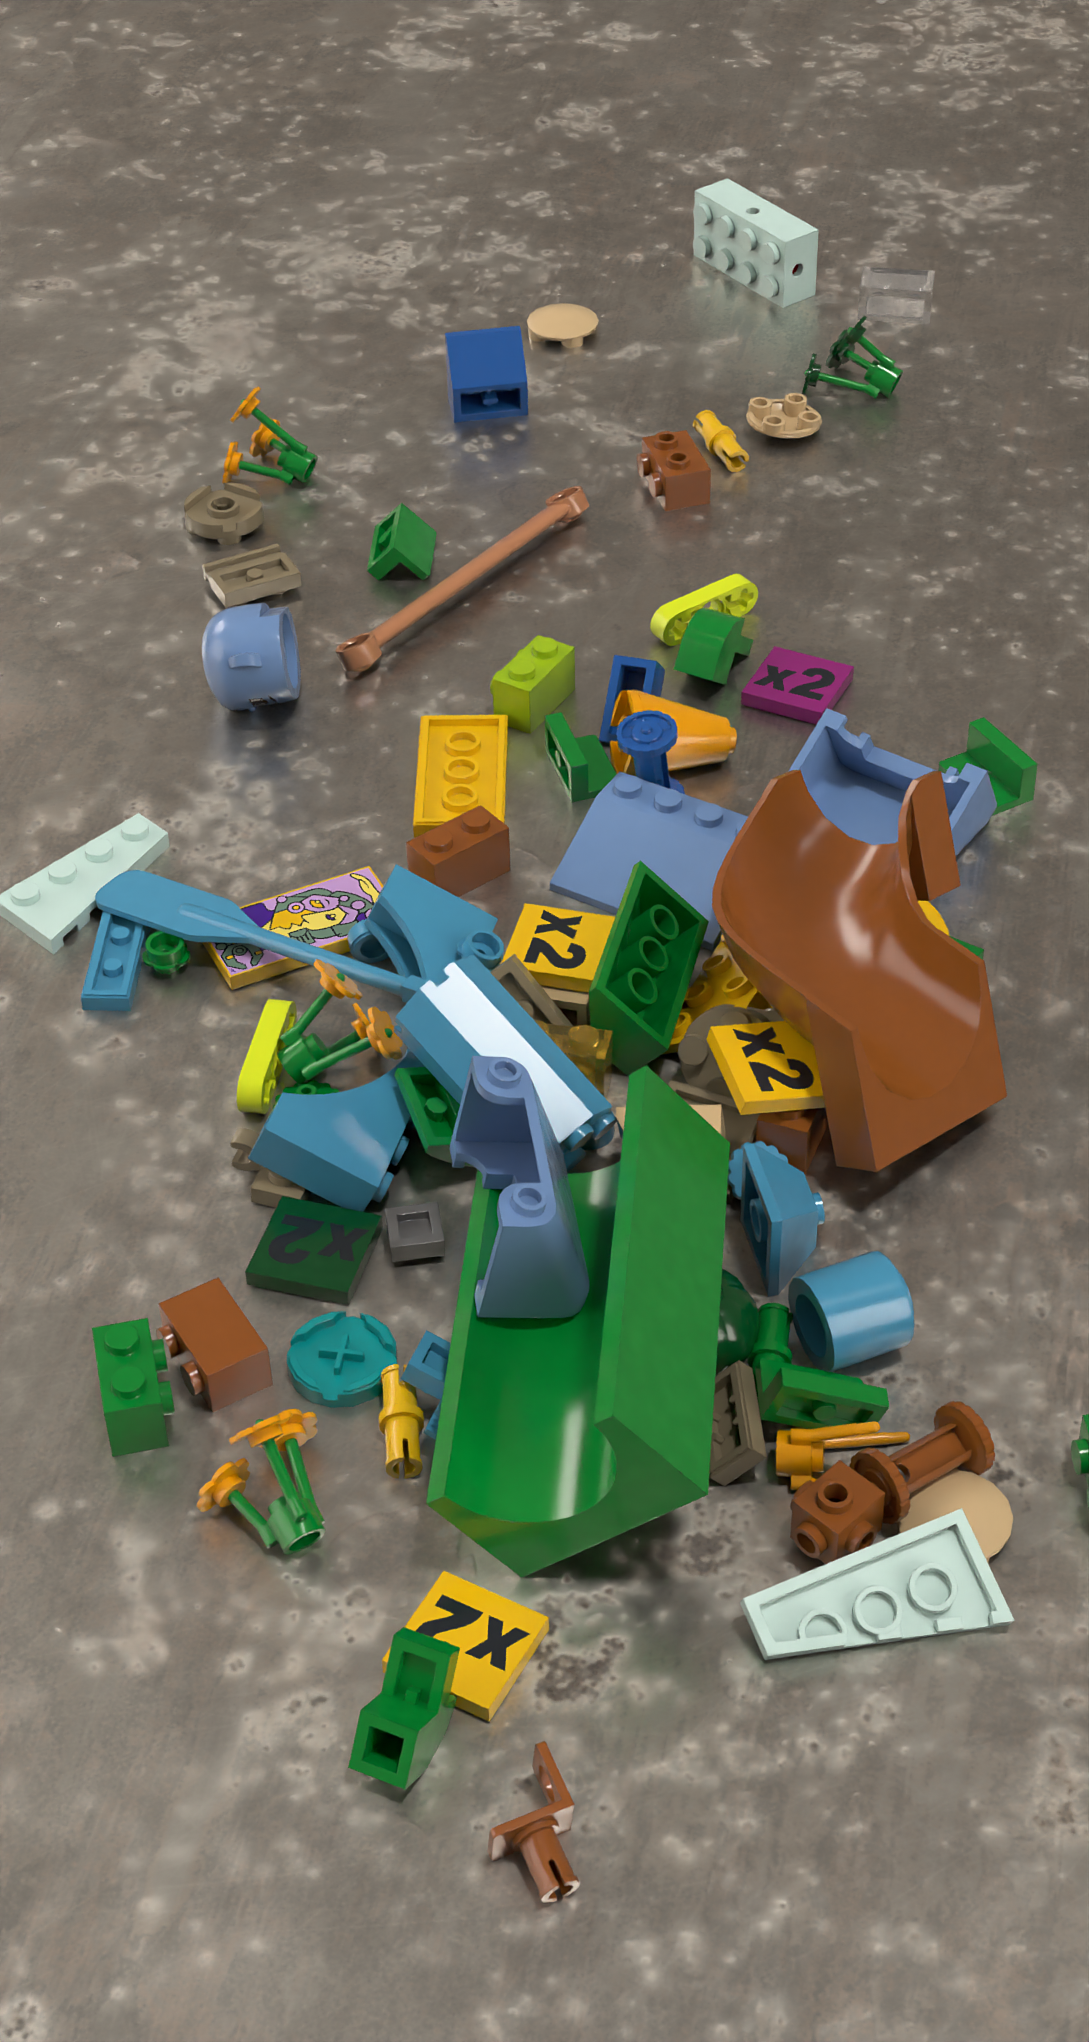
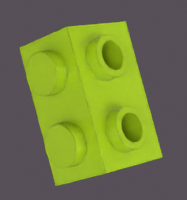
M537 635L524 649H520L516 656L502 670L497 671L492 678L490 692L493 695V715H508L509 727L531 734L545 720V715H550L575 690V647L549 637Z

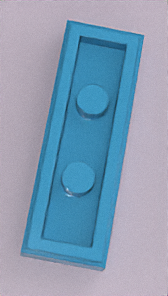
M105 911L102 912L81 994L83 1010L131 1011L143 962L142 954L146 950L145 943L149 937L151 927Z

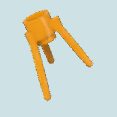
M876 1421L816 1429L778 1430L776 1474L777 1477H791V1490H798L805 1482L810 1480L815 1482L817 1480L812 1478L813 1472H824L825 1449L907 1443L910 1440V1434L907 1432H878L880 1424Z

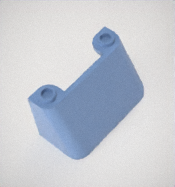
M826 708L789 771L801 770L808 792L824 816L846 835L872 845L896 843L898 841L899 813L906 790L912 780L937 770L875 747L869 734L862 732L858 737L845 729L844 726L848 721L846 715ZM966 763L960 774L958 769L949 766L945 774L942 773L956 856L988 823L997 808L988 771Z
M472 1056L450 1143L453 1168H464L466 1162L475 1166L483 1175V1189H504L497 1203L499 1228L485 1279L478 1280L474 1294L477 1316L495 1318L572 1317L579 1313L585 1304L589 1292V1277L564 1155L528 1070L521 1063L508 1057Z

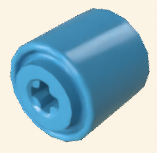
M879 1251L867 1252L795 1277L789 1284L788 1301L790 1312L793 1313L792 1321L796 1334L808 1358L819 1370L834 1372L905 1347L913 1338L915 1325L914 1309L909 1289L904 1278L891 1260Z

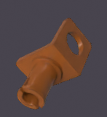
M542 1741L535 1744L532 1767L549 1805L492 1828L489 1831L487 1852L491 1861H496L515 1852H522L539 1890L542 1903H551L557 1901L555 1890L559 1889L562 1898L573 1893L579 1887L580 1882L577 1875H574L557 1838V1835L571 1830L575 1804L546 1742Z

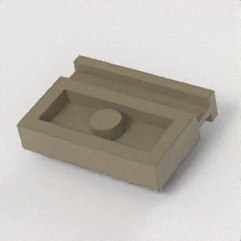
M278 543L202 564L204 579L210 581L211 589L225 608L241 606L251 600L269 595H279L289 589L302 586L300 571L287 554L281 552Z

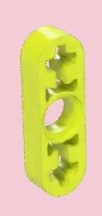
M741 574L727 576L662 605L651 619V632L668 646L679 645L694 614L711 601L709 609L741 617L754 607L758 598V588Z
M268 999L264 1006L238 1080L237 1107L240 1112L266 1114L269 1110L283 1070V1065L278 1058L277 1052L286 1045L280 1036L291 1029L297 1020V1010L294 1001Z

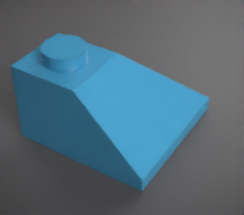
M754 1143L743 1145L740 1220L767 1296H776L780 1294L816 1248L817 1225L824 1224L825 1221L824 1206L818 1192H811L804 1172Z

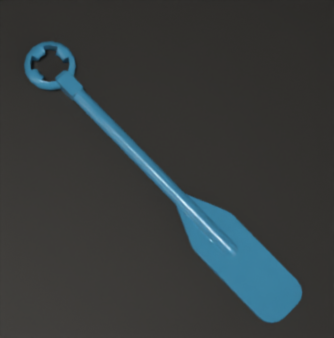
M131 870L123 872L100 888L95 896L98 908L105 912L194 942L248 943L314 966L315 960L319 959L324 963L333 965L340 973L352 980L401 996L402 1001L406 1003L420 987L429 981L414 975L407 978L261 928L229 899L146 871Z

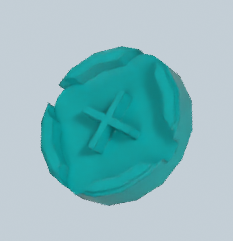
M346 1311L330 1312L309 1320L295 1332L290 1341L291 1347L287 1353L288 1376L295 1390L310 1402L330 1408L354 1407L375 1399L383 1392L381 1372L386 1367L397 1364L396 1341L389 1328L375 1317L360 1313V1318L354 1316L346 1317Z

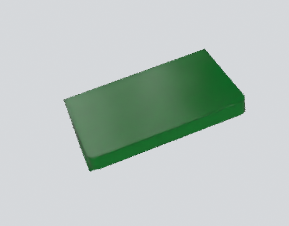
M400 503L375 526L367 572L379 581L401 562L419 578L425 580L431 573L436 531L403 503Z
M562 712L545 715V751L571 803L596 798L603 788L617 775L596 735L575 738Z
M984 717L969 723L966 752L939 762L938 771L944 774L949 766L958 769L960 774L966 763L987 770L997 802V808L993 815L1034 799L1038 764Z
M764 1358L760 1359L755 1367L760 1419L816 1429L852 1423L879 1422L889 1409L887 1389L864 1384L857 1377Z

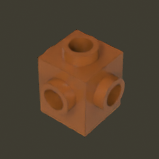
M839 1460L815 1482L811 1480L805 1482L794 1494L790 1504L792 1510L790 1538L795 1541L804 1554L811 1558H818L825 1564L869 1547L873 1544L877 1533L882 1530L885 1492Z

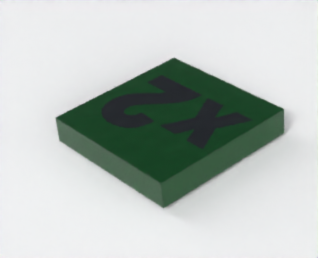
M282 1196L245 1271L247 1284L349 1305L383 1230L382 1215Z

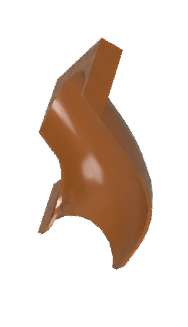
M791 770L772 778L727 852L713 886L712 908L733 959L747 979L782 1019L814 1046L836 1166L877 1172L1007 1097L985 961L941 930H938L927 919L918 901H931L961 886L941 771H931L912 780L906 790L899 813L898 841L896 843L877 845L849 837L829 821L808 792L801 770Z

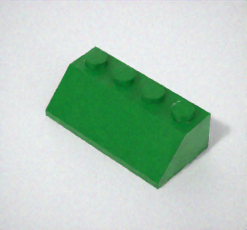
M641 860L633 866L589 990L591 1045L627 1076L668 1051L709 923L705 917Z

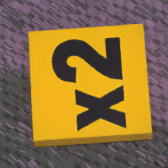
M525 903L501 963L515 954L540 985L589 993L615 916Z
M776 1021L710 1027L706 1040L740 1115L825 1108L814 1046L788 1023Z
M443 1571L407 1622L405 1628L460 1647L450 1694L457 1696L456 1707L490 1722L549 1631V1617ZM391 1647L382 1658L383 1673L386 1672Z

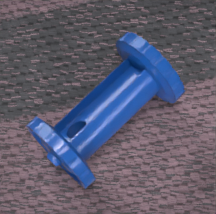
M651 710L636 712L623 719V722L618 725L616 731L619 748L624 753L634 758L636 777L685 794L682 784L676 779L669 777L666 752L676 744L678 738L675 720L668 714Z

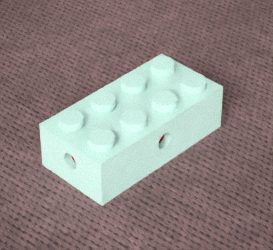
M728 178L695 190L693 210L694 256L782 308L815 295L819 231L817 228Z

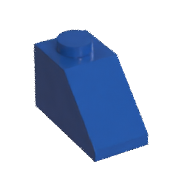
M614 655L599 736L600 742L610 744V741H617L616 731L618 727L611 726V719L616 699L622 690L635 689L661 697L665 669L657 661Z

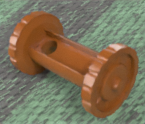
M951 1401L941 1406L936 1411V1416H934L935 1431L889 1456L876 1448L870 1447L852 1456L849 1467L885 1492L882 1523H889L891 1525L904 1519L910 1509L909 1494L955 1468L973 1472L977 1475H981L991 1469L993 1461H995L994 1443L984 1421L970 1406L960 1401ZM899 1469L904 1473L905 1480L902 1474L899 1472Z

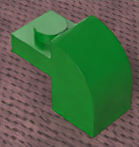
M705 607L699 609L685 630L673 670L726 685L735 652L749 656L753 644V639L741 635L745 618Z
M405 1627L393 1635L382 1691L360 1710L348 1768L405 1790L424 1773L445 1736L453 1714L457 1696L451 1695L450 1692L460 1647Z

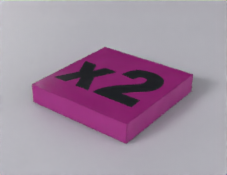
M774 646L742 690L741 704L817 725L826 708L830 710L834 708L853 680L854 666Z

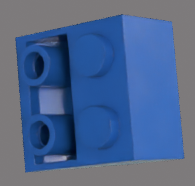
M520 326L445 333L448 401L454 423L528 415V382Z

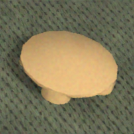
M567 303L551 304L538 308L527 319L528 334L531 340L561 341L562 345L567 348L581 346L583 344V337L592 333L599 323L596 313L589 308Z
M799 393L786 394L784 399L754 397L749 401V409L746 414L748 424L756 431L778 438L809 436L818 431L822 424L821 415L811 406L807 405V397Z
M953 1469L909 1494V1513L904 1519L897 1522L898 1535L962 1508L987 1563H989V1558L999 1553L1011 1536L1013 1514L1008 1499L994 1483L973 1472Z

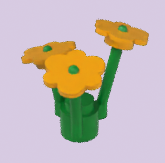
M255 387L246 399L241 400V405L230 421L234 423L241 416L247 420L251 415L259 420L261 424L251 437L253 443L250 446L249 454L253 457L259 455L263 457L268 452L276 449L281 452L277 465L282 467V470L243 461V453L237 452L238 442L234 441L230 443L222 483L231 481L233 475L238 476L240 470L276 478L288 485H291L294 479L305 483L314 471L318 456L307 450L308 446L295 440L283 430L277 419H271L257 408L261 401L256 396L261 388ZM279 439H282L288 445H284Z
M316 959L313 965L321 972L322 977L319 979V983L324 987V990L298 1022L280 1036L286 1046L279 1050L277 1055L292 1079L298 1084H302L306 1080L312 1079L321 1071L371 1047L386 1059L393 1058L396 1061L401 1059L402 1051L400 1047H402L403 1041L395 1034L394 1025L388 1013L380 1011L375 1006L368 1009V1020L357 1002L352 1004L358 1017L351 1022L354 1032L328 1047L325 1046L315 1033H311L307 1037L303 1035V1032L332 996L338 999H343L345 996L351 999L354 997L357 1000H360L363 996L358 990V986L349 977L340 973L333 965Z
M299 1409L284 1410L268 1419L256 1420L255 1425L229 1438L231 1445L247 1439L251 1448H263L283 1493V1496L268 1506V1511L271 1515L268 1522L242 1495L250 1472L247 1470L249 1462L245 1458H241L235 1463L230 1461L222 1465L214 1473L211 1481L207 1482L200 1489L199 1496L201 1498L198 1500L196 1507L201 1512H206L214 1505L226 1507L233 1504L257 1529L268 1549L279 1544L285 1554L299 1552L317 1542L325 1534L326 1529L323 1526L325 1520L316 1505L299 1448L317 1434L316 1423L318 1420L316 1414L313 1412L302 1414ZM279 1451H287L298 1491L294 1487Z

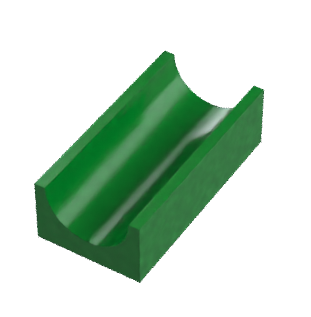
M647 1065L629 1074L621 1160L600 1170L568 1174L589 1277V1292L585 1304L579 1313L565 1318H495L477 1316L474 1294L478 1280L485 1279L499 1228L497 1203L500 1194L504 1190L483 1189V1175L477 1169L426 1505L521 1578L708 1495L730 1142Z

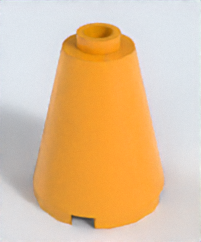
M635 689L622 690L616 699L611 726L618 727L626 717L646 710L660 711L668 714L675 720L678 731L677 742L666 752L669 772L721 763L727 759L728 754H733L737 743L736 729L730 727V722L725 717ZM610 741L611 764L616 773L623 772L636 776L634 758L624 753L619 748L617 741Z

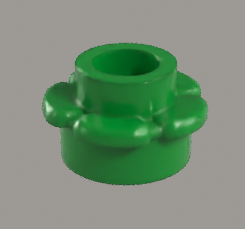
M162 931L155 932L147 938L145 943L146 951L142 954L145 965L148 967L154 966V969L162 974L176 972L190 958V952L187 950L188 947L184 939Z

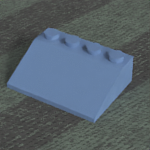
M619 772L593 801L549 883L550 890L616 915L633 866L641 860L709 921L701 947L714 951L720 943L723 933L712 908L713 886L722 862L748 816L651 783L634 775Z

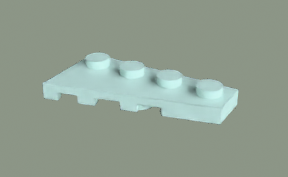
M138 813L1 893L0 916L54 955L64 945L63 937L72 929L80 931L90 921L89 913L97 906L95 896L98 890L123 872L131 870L144 871L170 847L168 832Z
M962 1508L747 1596L740 1602L765 1660L1006 1626L1015 1621Z

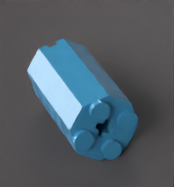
M475 955L453 961L442 970L449 977L448 979H444L438 984H435L430 979L418 989L396 1015L395 1022L398 1025L394 1026L395 1034L459 1104L461 1103L472 1056L508 1057L521 1063L531 1076L564 1155L567 1172H569L585 1157L586 1152L582 1147L591 1137L594 1140L599 1139L617 1122L616 1117L611 1112L612 1105Z

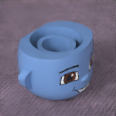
M266 603L248 604L227 608L218 612L210 619L202 637L203 666L208 685L215 698L223 707L232 711L248 709L250 712H254L257 706L282 703L298 698L301 685L300 656L294 621L289 607L269 608Z

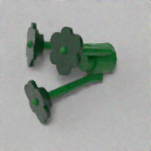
M864 315L854 328L849 327L847 330H844L839 335L837 341L832 344L829 350L830 355L826 360V366L837 369L841 364L851 360L867 370L864 380L869 384L820 372L822 365L815 363L817 354L813 353L809 368L804 372L806 378L802 394L806 395L809 386L816 387L817 382L822 381L866 393L875 399L879 393L888 398L899 383L903 370L895 367V360L884 355L863 336L867 330L861 325L867 318ZM858 342L877 360L871 363L855 354L854 344Z

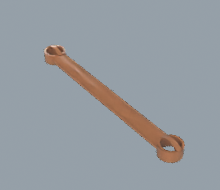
M574 486L550 496L545 502L547 507L377 628L371 632L350 638L340 644L335 651L343 669L351 672H361L369 669L382 655L380 648L556 522L567 523L576 520L589 507L583 488L581 486Z

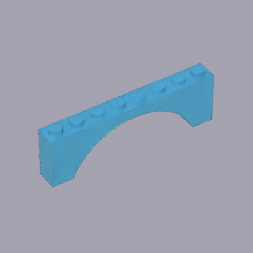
M396 864L379 893L364 925L388 953L399 975L407 978L414 975L426 980L431 979L436 983L449 978L442 971L453 961L462 959V956L457 953L459 941L462 938H467L469 933L475 929H486L493 932L498 918ZM407 1047L402 1061L383 1076L363 1086L329 1094L302 1095L283 1092L265 1122L248 1159L342 1208L363 1212L371 1199L380 1203L394 1177L386 1169L389 1163L394 1166L398 1164L410 1139L402 1135L404 1129L412 1130L415 1126L395 1078V1072L397 1068L425 1066Z

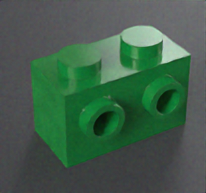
M148 1318L93 1327L92 1333L103 1412L112 1457L169 1447L164 1416L174 1415L175 1408L170 1380L159 1382L158 1373L168 1372L163 1338L152 1340Z

